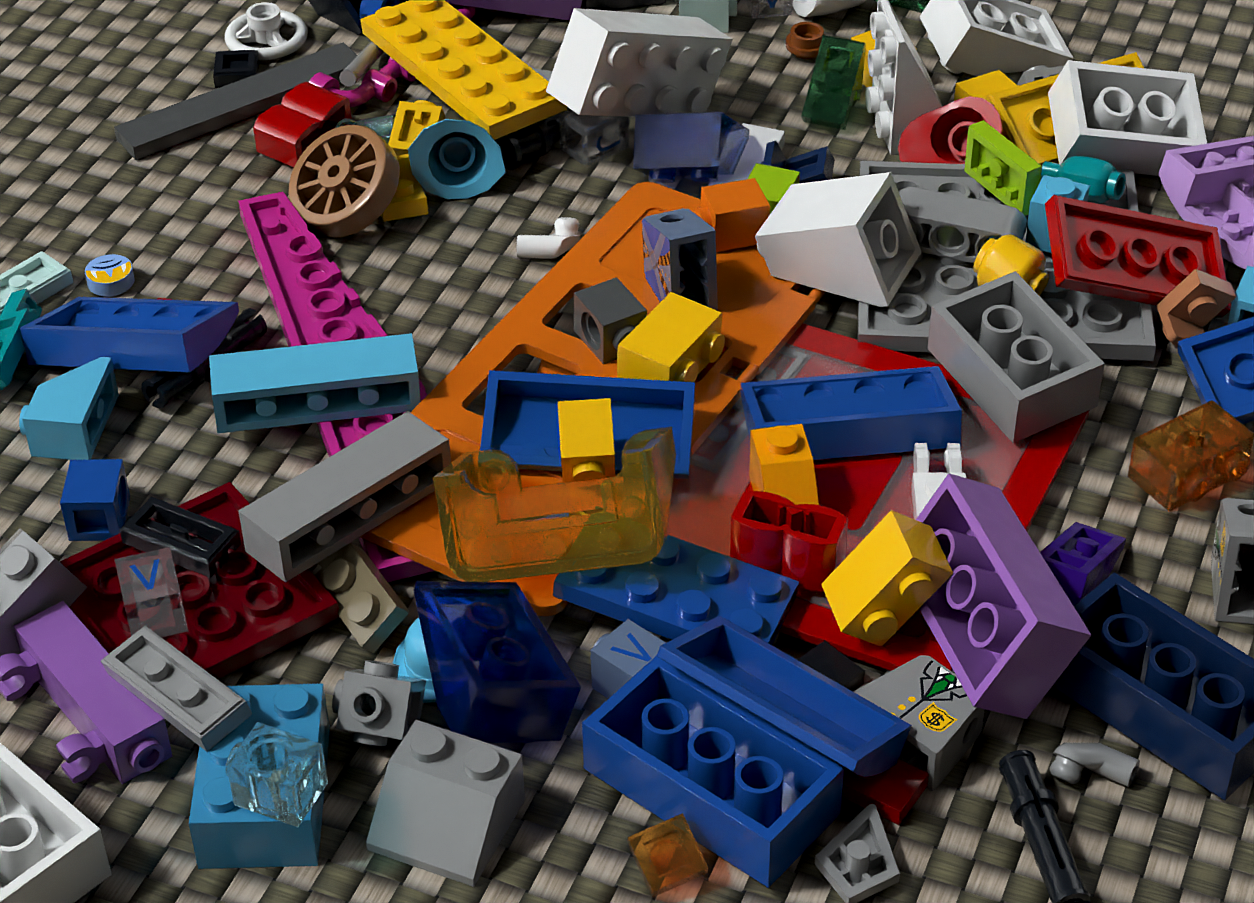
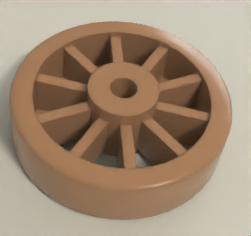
M345 125L332 129L313 141L298 159L289 181V200L306 224L318 234L326 237H344L357 233L372 224L386 210L395 195L400 177V167L396 153L375 131L366 126Z

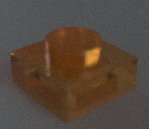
M683 813L627 837L628 846L652 898L708 873V866Z

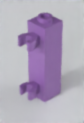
M64 601L13 626L20 654L8 653L0 656V693L7 701H13L26 694L33 683L38 681L80 733L65 737L56 744V748L66 760L65 763L61 764L62 770L73 783L81 782L90 777L96 771L99 764L104 762L117 779L124 784L136 776L154 769L160 763L172 757L165 719L107 674L101 660L109 653Z

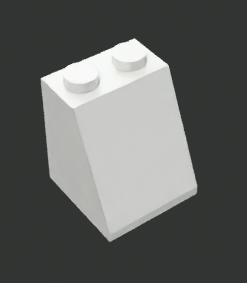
M891 172L791 184L755 235L758 252L764 258L771 276L878 307L890 304L921 254V249Z

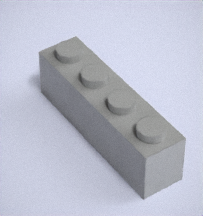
M409 411L405 412L240 509L238 512L245 551L286 583L452 481L449 439Z

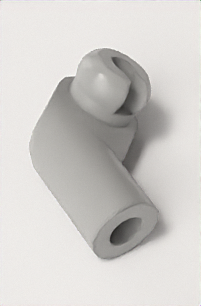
M1063 743L1053 752L1057 756L1050 766L1051 775L1058 779L1075 784L1080 780L1081 772L1085 768L1130 787L1137 774L1140 760L1101 743Z

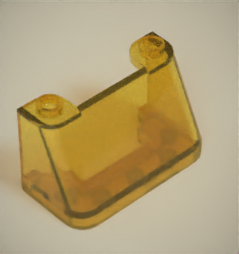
M672 427L648 429L635 433L626 442L622 450L621 472L614 477L522 488L517 463L509 454L501 450L492 449L463 453L433 477L446 559L450 569L457 577L467 582L479 583L636 565L651 561L660 553L667 540L676 462Z

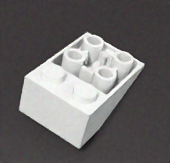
M878 0L877 12H872L870 15V29L872 38L875 39V48L868 51V69L873 79L872 87L866 88L865 100L868 113L875 114V127L878 138H884L890 155L899 154L898 145L900 137L908 124L919 116L942 107V104L921 57L889 0Z

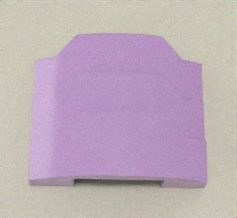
M1254 136L1166 150L1158 175L1170 201L1181 218L1187 222L1217 227L1222 257L1243 269H1246L1247 265L1254 267Z

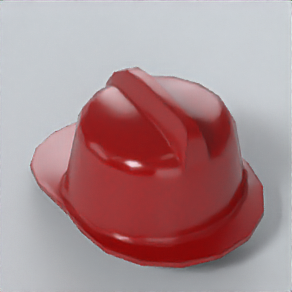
M972 96L955 100L945 106L927 112L911 121L902 132L898 145L899 159L901 162L965 164L968 127L984 120L1002 134L1001 115L995 106L987 100Z

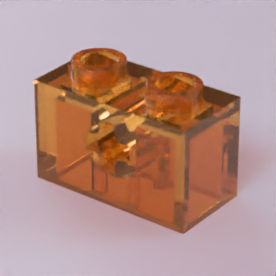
M1211 400L1134 438L1128 477L1166 510L1171 512L1188 502L1200 500L1206 493L1227 482L1239 480L1247 473L1251 464L1250 456L1254 442V433Z

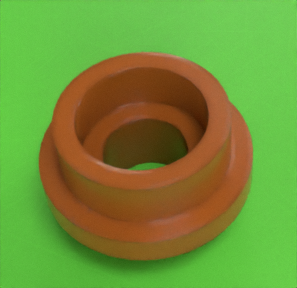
M800 22L793 25L786 37L787 50L801 59H813L824 53L828 47V38L824 34L823 27L813 22Z

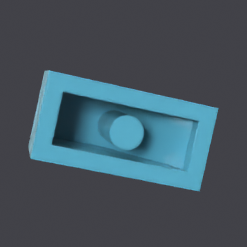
M100 357L37 386L29 405L23 406L19 419L20 432L27 437L31 456L67 460H88L92 458L119 396L111 357Z

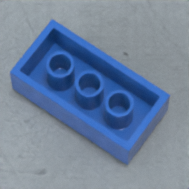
M655 656L582 722L585 770L767 888L841 814L844 768L671 666L658 656Z

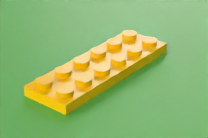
M408 0L395 6L382 7L374 14L360 19L362 33L466 121L486 129L494 140L567 110L566 105L546 92L549 81L445 0Z

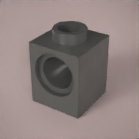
M617 277L574 292V332L602 364L616 360L618 344L647 316L646 308Z

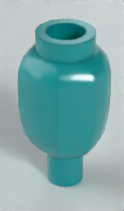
M1073 156L1067 158L1062 164L1048 161L1042 164L1041 179L1043 175L1064 177L1073 182L1090 185L1088 202L1105 203L1110 199L1119 200L1123 195L1126 185L1125 174L1117 172L1115 167L1105 160Z

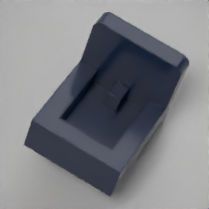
M775 140L767 143L764 161L761 164L800 172V183L831 180L835 159L828 146L786 159Z

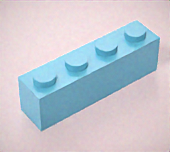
M412 333L209 355L212 400L218 433L411 412L421 402L418 367Z

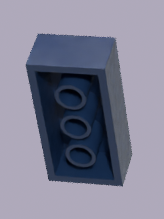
M1114 572L1074 605L1077 613L1091 633V637L1052 687L1225 801L1254 773V659Z

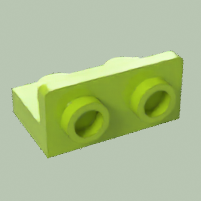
M984 120L968 127L964 171L1005 205L1017 208L1024 216L1029 215L1030 201L1041 181L1042 166Z

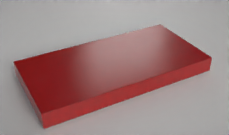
M1053 195L1045 203L1055 283L1058 288L1157 305L1195 269L1227 281L1217 227ZM1231 303L1219 312L1216 317L1222 318L1231 309Z

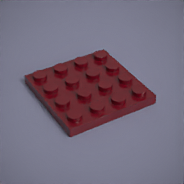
M231 482L178 506L237 529L240 532L241 545L236 550L228 549L229 558L224 564L215 563L217 571L211 578L122 543L120 533L60 561L64 567L87 586L69 608L108 653L115 650L142 627L147 626L217 680L340 618L337 614L339 611L338 602L309 569L285 583L245 551L238 511L250 503ZM151 518V520H153V521H156V522H158V523H161V524H164V525L170 527L169 524H166V523H164V522H161V521H159V520H156V519H154V518ZM189 533V535H192L194 537H197L212 544L214 543L210 540ZM160 559L154 587L147 590L130 566L135 565L149 583L154 560Z

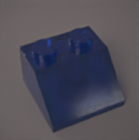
M722 112L635 115L633 169L649 176L648 181L654 183H674L676 176H691V180L696 182L718 181V175L734 174L749 140V129Z

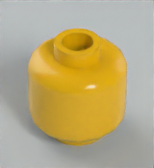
M1012 234L1003 235L997 240L990 238L982 246L973 265V271L977 273L978 286L1016 271L1040 296L1049 280V274L1044 272L1046 266L1044 253Z

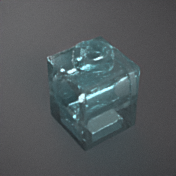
M259 722L256 723L243 743L239 742L232 748L226 762V775L229 777L234 805L295 827H299L328 784L321 743Z

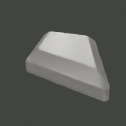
M869 804L815 856L816 867L845 903H857L899 882L900 872L875 804Z

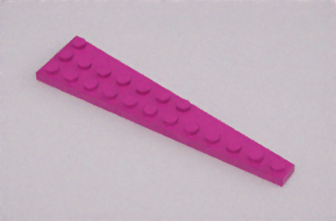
M284 192L238 201L240 216L289 347L387 336L372 314L368 315L365 312L356 291L353 288L349 289L344 283L342 273L335 262L330 263L326 258L321 243L308 230V225ZM419 380L420 400L422 401L428 394L424 385ZM405 412L316 423L330 457ZM359 537L363 550L387 582L435 571Z

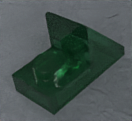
M823 35L801 114L803 122L846 130L853 100L859 101L861 98L866 44L864 42Z

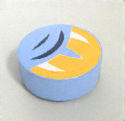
M109 254L97 257L90 261L85 268L88 288L92 293L99 296L112 297L120 295L129 290L135 281L131 261L121 255Z

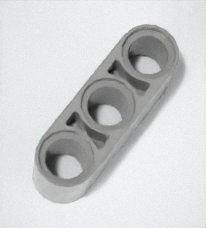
M907 187L899 191L922 253L974 263L982 246L990 238L997 240L1003 235L1012 234L1023 240L1027 230V219L1024 214L1017 208L1008 205L918 187Z

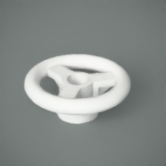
M261 2L250 6L246 14L239 16L229 24L225 31V43L231 51L258 50L259 60H272L287 56L298 50L306 41L308 30L305 22L296 14L280 10L276 4ZM284 23L292 26L295 30L294 36L288 41L282 38L279 33V29ZM258 42L269 44L271 47L256 48L242 43Z

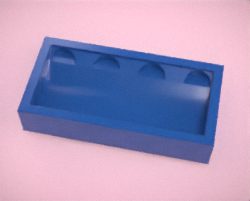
M77 297L22 326L20 330L28 365L80 367L100 357H111L114 369L191 372L202 364L221 344L239 313L238 302Z
M939 366L740 383L749 438L750 430L802 424L813 460L914 451L915 443H927L928 450L947 448V443H959L961 447L962 410Z
M489 370L479 467L562 472L557 401L611 398L615 475L689 479L695 382Z
M721 616L661 645L658 650L657 656L666 663L857 775L863 777L874 776L887 771L898 763L912 725Z

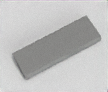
M147 626L142 627L101 660L109 676L206 752L252 715L247 702Z

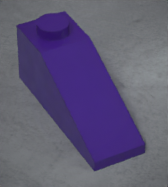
M1075 522L1040 553L1074 606L1109 577L1124 549L1126 538Z

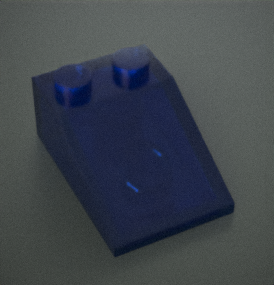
M416 581L413 591L437 707L450 730L486 743L561 741L581 690V685L517 582Z

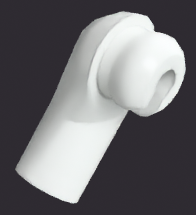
M561 217L554 223L555 233L548 236L518 235L517 258H557L570 250L581 239V234H578L579 221L576 218Z

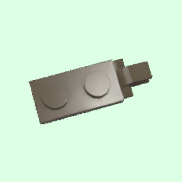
M352 543L347 544L318 562V566L312 571L317 580L338 602L339 611L337 614L362 648L372 653H375L410 612L366 552Z

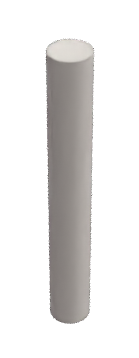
M371 41L340 73V82L347 87L353 86L384 51Z

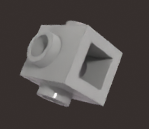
M365 660L364 669L345 671L344 680L340 679L335 686L332 710L333 713L338 714L336 728L354 731L353 741L368 745L387 746L388 738L403 740L414 721H420L426 680L398 675L399 665Z

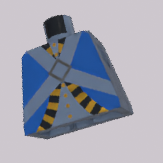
M684 208L643 218L644 273L659 302L670 292H673L718 311L716 230L690 209ZM680 278H682V279H684V280L686 281V284H685V285H684L683 282L680 280Z

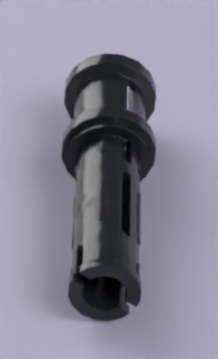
M567 107V110L500 137L495 141L501 147L505 169L514 170L522 164V160L533 155L543 156L551 150L553 143L612 116L578 115Z

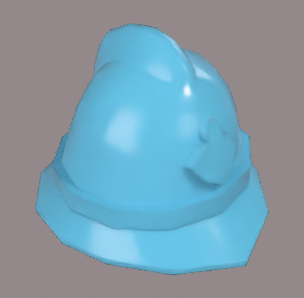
M444 119L430 125L421 131L408 148L412 175L426 192L445 199H468L488 191L506 173L501 147L486 129L470 121Z

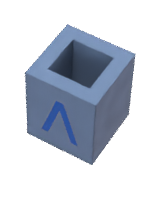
M627 619L613 632L601 636L590 650L592 688L609 699L657 656L659 647L666 642L630 619Z

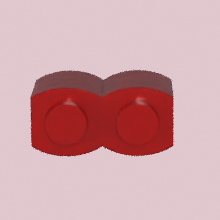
M309 82L298 84L285 94L281 104L270 107L256 119L253 126L256 151L294 167L302 153L318 137L337 127L352 124L349 98Z
M745 491L731 515L730 557L800 581V588L824 592L821 584L846 558L848 517L829 507L815 504L795 505L790 500L777 494L764 491Z

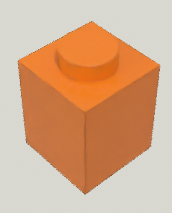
M752 178L701 187V205L695 208L694 213L716 230V252L757 245L755 235L770 215V204L756 179Z

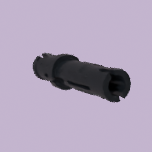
M252 308L245 309L236 317L228 334L211 355L239 352L258 337H262L267 332V325L263 316L259 314L255 319L249 321L251 317L256 315L257 311ZM209 357L191 372L160 371L153 377L146 379L141 384L144 397L150 402L159 395V398L153 402L152 406L160 409L187 388L195 389L204 383L206 375L210 373Z
M1016 750L1008 753L999 761V771L1004 777L1013 800L1010 811L1014 822L1024 829L1051 902L1091 903L1090 894L1086 891L1070 846L1056 815L1059 810L1057 799L1052 791L1045 788L1035 762L1034 754L1028 750Z

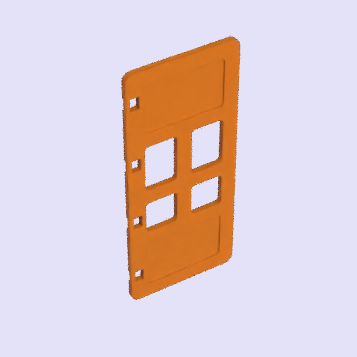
M641 182L632 186L410 412L449 439L453 480L360 537L532 614L552 616L561 612L569 602L553 596L554 580L597 510L636 523L665 489L670 478L615 475V479L604 480L599 484L587 486L575 482H563L561 471L479 467L484 417L466 410V407L487 387L489 370L502 371L519 354H529L577 373L578 376L617 378V359L602 364L581 339L550 328L546 324L574 296V292L616 277L646 308L648 315L660 302L647 282L644 273L642 220L649 215L682 208L690 209L694 212L696 207H700L701 199L654 182ZM757 245L716 252L718 311L722 312L721 334L725 337L724 346L728 347V349L702 380L695 382L691 456L741 398L740 383L751 382L756 375L759 376L799 326L813 312L817 302L826 293V291L814 288L807 296L796 292L801 284L771 276L764 258L758 252ZM680 278V280H681V281L683 282V284L685 285V284H686V281H685L684 279ZM732 366L744 370L737 380L725 375Z

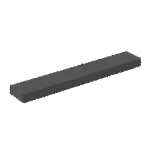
M344 42L114 126L116 139L135 160L144 158L264 113L270 107L281 104L283 97L288 91L300 83L309 82L316 73L322 72L337 79L339 84H341L339 79L340 73L353 61L357 54Z

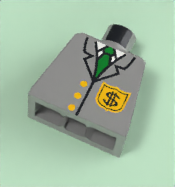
M1225 498L1220 502L1211 555L1215 621L1254 624V500ZM1237 571H1247L1253 580L1248 584H1238Z
M920 655L858 688L854 692L912 725L899 759L929 773L927 788L930 791L935 790L977 740L982 731L985 709L973 707L955 672L950 671L930 656Z

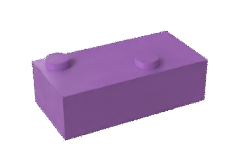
M948 473L916 520L932 527L953 574L919 609L973 707L1027 719L1091 637V633L1001 489Z

